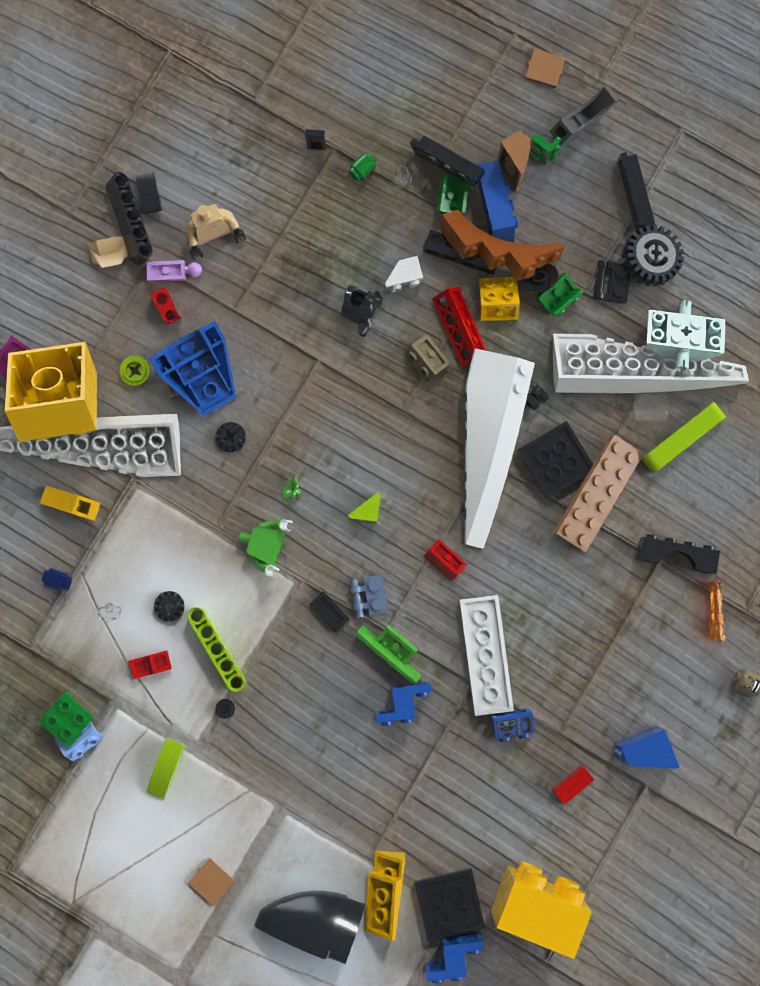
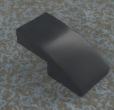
M154 172L136 176L143 214L162 211Z

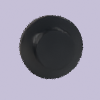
M229 699L220 700L215 707L216 714L223 719L230 718L235 712L234 703Z

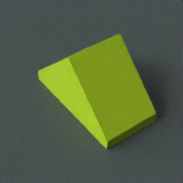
M377 492L348 515L350 520L377 523L380 493Z

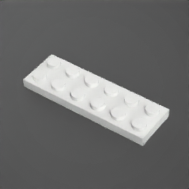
M498 595L459 600L474 714L479 716L514 711Z

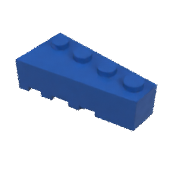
M499 160L478 164L485 171L478 181L481 198H484V214L488 215V233H492V236L504 241L514 243L515 228L518 227L517 217L512 214L514 206L512 199L509 200L508 198L510 194L508 183H504V167H500Z

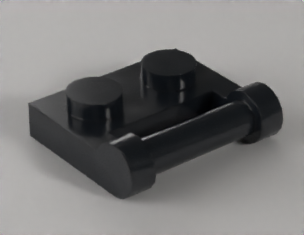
M599 260L597 262V268L599 269L596 292L593 293V299L626 304L631 272L628 274L626 270L629 267H624L623 264ZM606 269L611 270L608 294L603 293Z

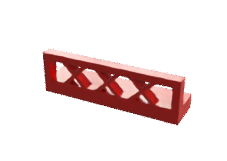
M459 287L448 288L432 298L461 367L471 363L474 349L487 351ZM443 297L447 300L446 308L442 307L440 299ZM449 314L453 315L455 319L454 325H451L448 321ZM457 331L462 335L461 343L456 339ZM464 349H467L471 356L468 360H465L463 356Z

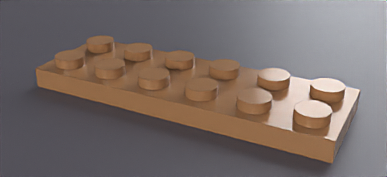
M611 434L553 533L586 553L643 454L615 434Z

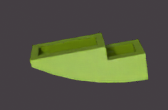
M169 737L165 740L146 792L162 799L165 798L186 747L185 744Z

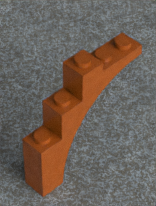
M459 210L442 214L439 225L440 231L461 259L478 254L489 270L506 265L517 281L532 277L536 268L559 261L565 248L561 242L548 245H524L504 241L477 228Z

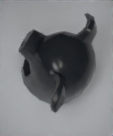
M350 285L345 291L340 315L351 322L359 324L358 333L360 336L365 337L372 326L371 319L375 314L376 308L382 304V296L379 291L373 293L369 290L365 292Z

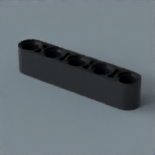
M116 172L106 183V190L129 257L134 264L142 265L151 257L153 249L129 179L124 173Z

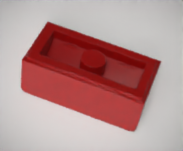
M440 539L424 554V557L450 581H453L467 565Z
M580 765L552 790L565 805L592 783L594 779L587 769Z

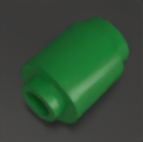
M363 153L350 165L351 168L348 171L356 181L363 180L376 168V160L371 154L368 153L366 155Z

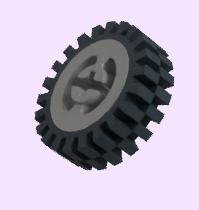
M647 225L643 229L641 227L626 241V245L623 247L622 259H626L623 265L624 267H629L626 272L634 274L631 277L633 280L639 278L637 282L639 284L645 282V286H650L651 284H653V287L659 284L661 286L671 280L683 265L681 263L684 261V257L681 255L684 253V250L679 249L682 245L681 242L676 243L675 240L678 237L676 235L671 237L672 231L669 229L664 232L665 227L660 226L658 229L657 225H652L651 227ZM646 245H651L648 249L644 248ZM658 262L662 264V266L656 267L655 265Z

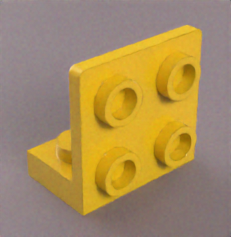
M479 278L480 320H518L520 301L516 278Z

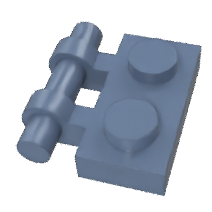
M382 574L364 577L363 586L358 585V579L350 580L351 588L349 590L353 596L354 605L352 607L356 613V618L364 617L363 609L366 608L369 609L370 616L388 613ZM360 592H366L367 603L361 602Z

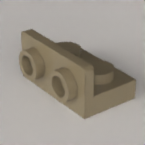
M428 335L413 343L405 352L408 360L413 363L427 382L450 365V362Z

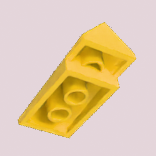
M375 851L374 871L368 872L364 931L390 941H395L405 867V852Z

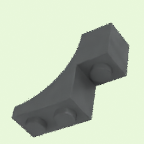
M608 85L604 86L587 103L570 115L560 119L549 132L555 139L557 137L561 138L560 146L573 141L585 128L595 125L619 99Z

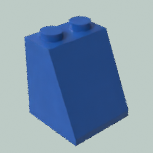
M658 726L614 743L616 748L613 751L617 760L628 766L674 769L680 767L665 729Z

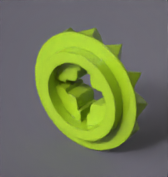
M130 356L120 366L122 380L132 386L142 385L148 380L151 373L148 362L140 356ZM129 366L133 368H137L138 366V371L140 372L141 376L137 374H134L132 376L133 372L131 371Z

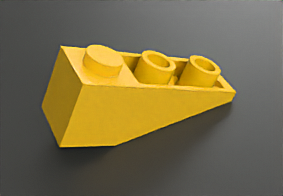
M47 485L40 504L93 521L96 519L101 504L100 502Z

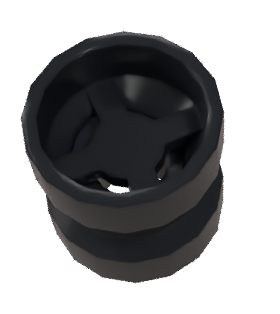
M537 384L527 394L526 404L535 411L539 408V404L545 403L549 399V396Z

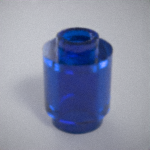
M50 568L48 571H44L41 581L44 582L45 587L60 592H67L71 586L72 577L68 573Z

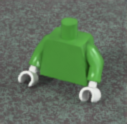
M270 520L260 523L258 527L253 528L252 534L241 531L238 543L248 545L246 553L249 554V560L258 570L274 579L276 577L272 575V572L275 569L279 571L276 564L286 535L285 531L291 532V529H287V524L292 523L291 520Z

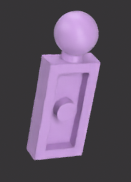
M184 260L146 262L148 282L186 281V274L196 278L202 273L201 265L196 262L190 263L187 267H185Z

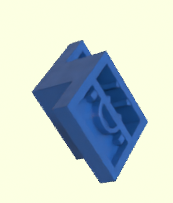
M431 682L392 686L395 710L376 712V723L386 726L392 725V721L400 720V723L412 722V718H416L413 694H416L417 697L428 696V692L432 691Z
M481 932L442 938L444 961L425 963L427 981L441 983L444 979L460 981L463 980V977H467L464 952L477 954L480 953V950H484Z

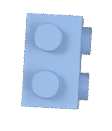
M90 722L69 747H66L56 737L54 739L63 756L74 761L80 758L88 749L95 746L103 736L96 731L94 725Z

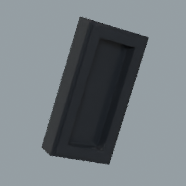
M306 129L307 148L326 150L325 131Z
M324 591L310 603L314 610L335 632L349 620V617Z

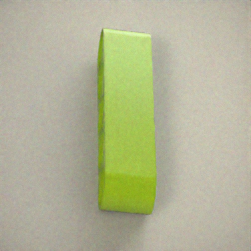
M715 402L711 403L641 458V460L654 474L726 417Z
M201 607L192 608L188 612V620L221 677L231 691H241L246 686V678L205 609ZM197 610L202 613V619L198 622L193 619V613ZM205 627H209L212 630V635L209 638L203 636V629ZM215 644H219L222 648L219 655L214 654L212 650ZM225 660L229 661L232 665L230 671H225L222 668V663ZM234 677L240 678L242 682L240 688H235L232 685Z

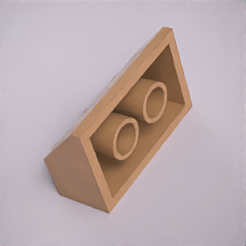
M521 130L501 141L496 160H499L500 167H504L505 175L515 191H518L531 148L530 138L527 134L524 135Z

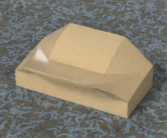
M123 237L106 238L89 244L93 264H98L101 268L122 264V261L129 257Z

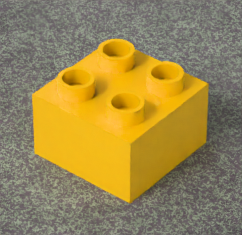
M86 342L8 353L5 413L19 442L35 439L44 440L49 437L83 434L97 430V372Z
M520 861L518 869L507 865L491 907L496 927L575 959L592 913L584 901L585 893L579 890L580 885L561 876H557L554 884L550 883L545 876L541 875L543 870L527 862Z

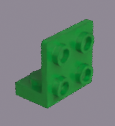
M70 690L64 692L39 720V723L66 747H69L94 719L86 709L73 699L74 694Z

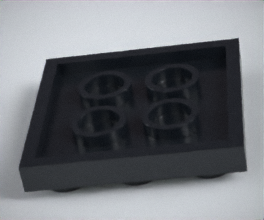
M567 421L517 450L546 499L586 477L593 466L592 461Z
M472 868L414 881L427 941L485 928Z

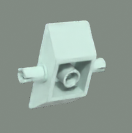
M686 300L679 302V314L649 310L646 345L661 357L676 358V370L678 372L681 371V368L682 372L689 371V360L699 362L724 354L725 319L691 315L692 302L689 300L687 305Z

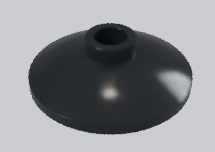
M550 263L535 269L532 277L522 279L521 283L527 290L533 292L549 290L558 281V270Z

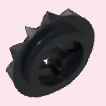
M223 423L217 429L215 435L216 443L226 452H236L245 444L246 433L242 426L237 423ZM227 430L231 434H236V436L233 437L235 444H233L230 440H224L228 436Z
M173 591L160 593L155 599L153 606L155 615L166 622L179 619L185 607L183 598ZM168 598L170 604L177 605V607L170 609L169 615L166 608H161V606L167 604Z

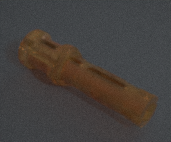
M721 581L709 582L710 618L708 624H710V636L708 640H726V636H724V624L726 621L722 615Z

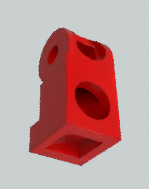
M165 286L150 294L167 325L181 319Z

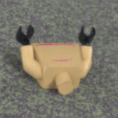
M216 204L199 206L197 211L190 214L191 221L188 222L185 229L187 241L191 247L190 255L194 261L196 253H199L200 257L203 258V253L197 247V244L207 243L231 233V230L234 231L233 235L236 243H239L237 238L239 235H242L244 240H246L245 233L242 229L238 228L239 225L232 212L223 208L219 209Z

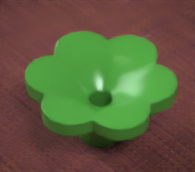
M292 477L291 480L288 479L285 482L281 492L284 495V500H289L300 494L301 490L298 489L299 483L297 478Z

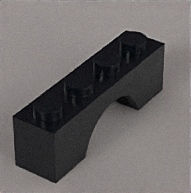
M646 534V537L640 538L637 561L657 564L660 563L666 554L678 552L689 559L693 571L717 574L720 551L715 550V546L703 545V548L696 547L694 542L684 541V544L676 543L677 539L665 538L664 541L659 540L658 536Z

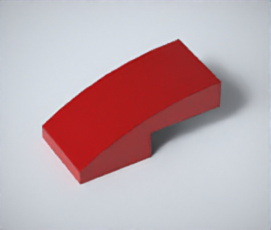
M167 650L128 661L133 680L172 669Z

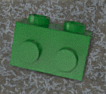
M535 134L531 139L529 156L535 161L539 160L544 165L549 160L552 162L558 155V150L561 147L559 145L561 138L557 137L550 144L538 134Z
M446 174L442 175L436 212L446 214L459 210L464 215L468 208L467 196L470 191V185L456 177Z
M562 273L552 288L540 292L536 298L547 314L559 316L569 304L575 303L580 298L579 296L583 291L575 286L567 273Z

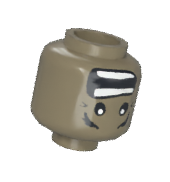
M749 669L736 672L732 679L735 691L747 698L758 696L760 694V676Z

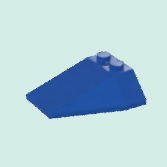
M216 321L192 331L148 358L158 376L203 416L236 398L225 337Z

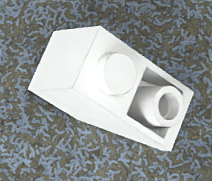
M418 256L398 261L385 283L386 291L397 292L402 290V287L409 286V288H413L423 282Z

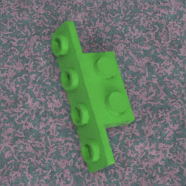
M390 625L378 637L365 626H362L355 635L363 644H367L377 656L382 657L391 668L396 669L402 674L406 681L414 685L416 684L421 674L407 663L418 651L414 645Z

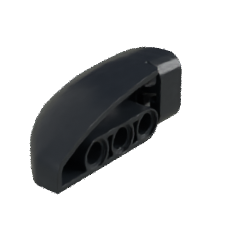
M299 892L282 897L264 906L259 911L254 926L270 936L316 957L326 959L329 952L328 958L346 964L365 904L337 892Z

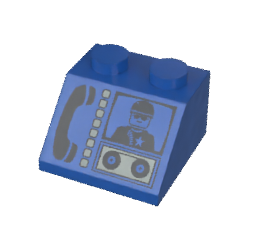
M529 708L490 715L494 738L496 740L499 739V742L510 741L511 737L518 736L519 739L528 738L531 733H534L533 713Z

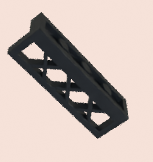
M423 136L420 141L414 138L410 141L416 155L472 187H475L485 173L484 169L426 136Z
M627 152L621 153L617 162L635 230L637 231L641 227L643 229L647 225L651 227L655 225L637 154L627 156Z
M430 229L423 246V252L491 275L495 274L496 268L489 270L479 255L477 257L461 259L455 249L447 247L450 243L449 241L445 243L444 240L447 239L443 233ZM432 236L440 238L443 244L431 242Z

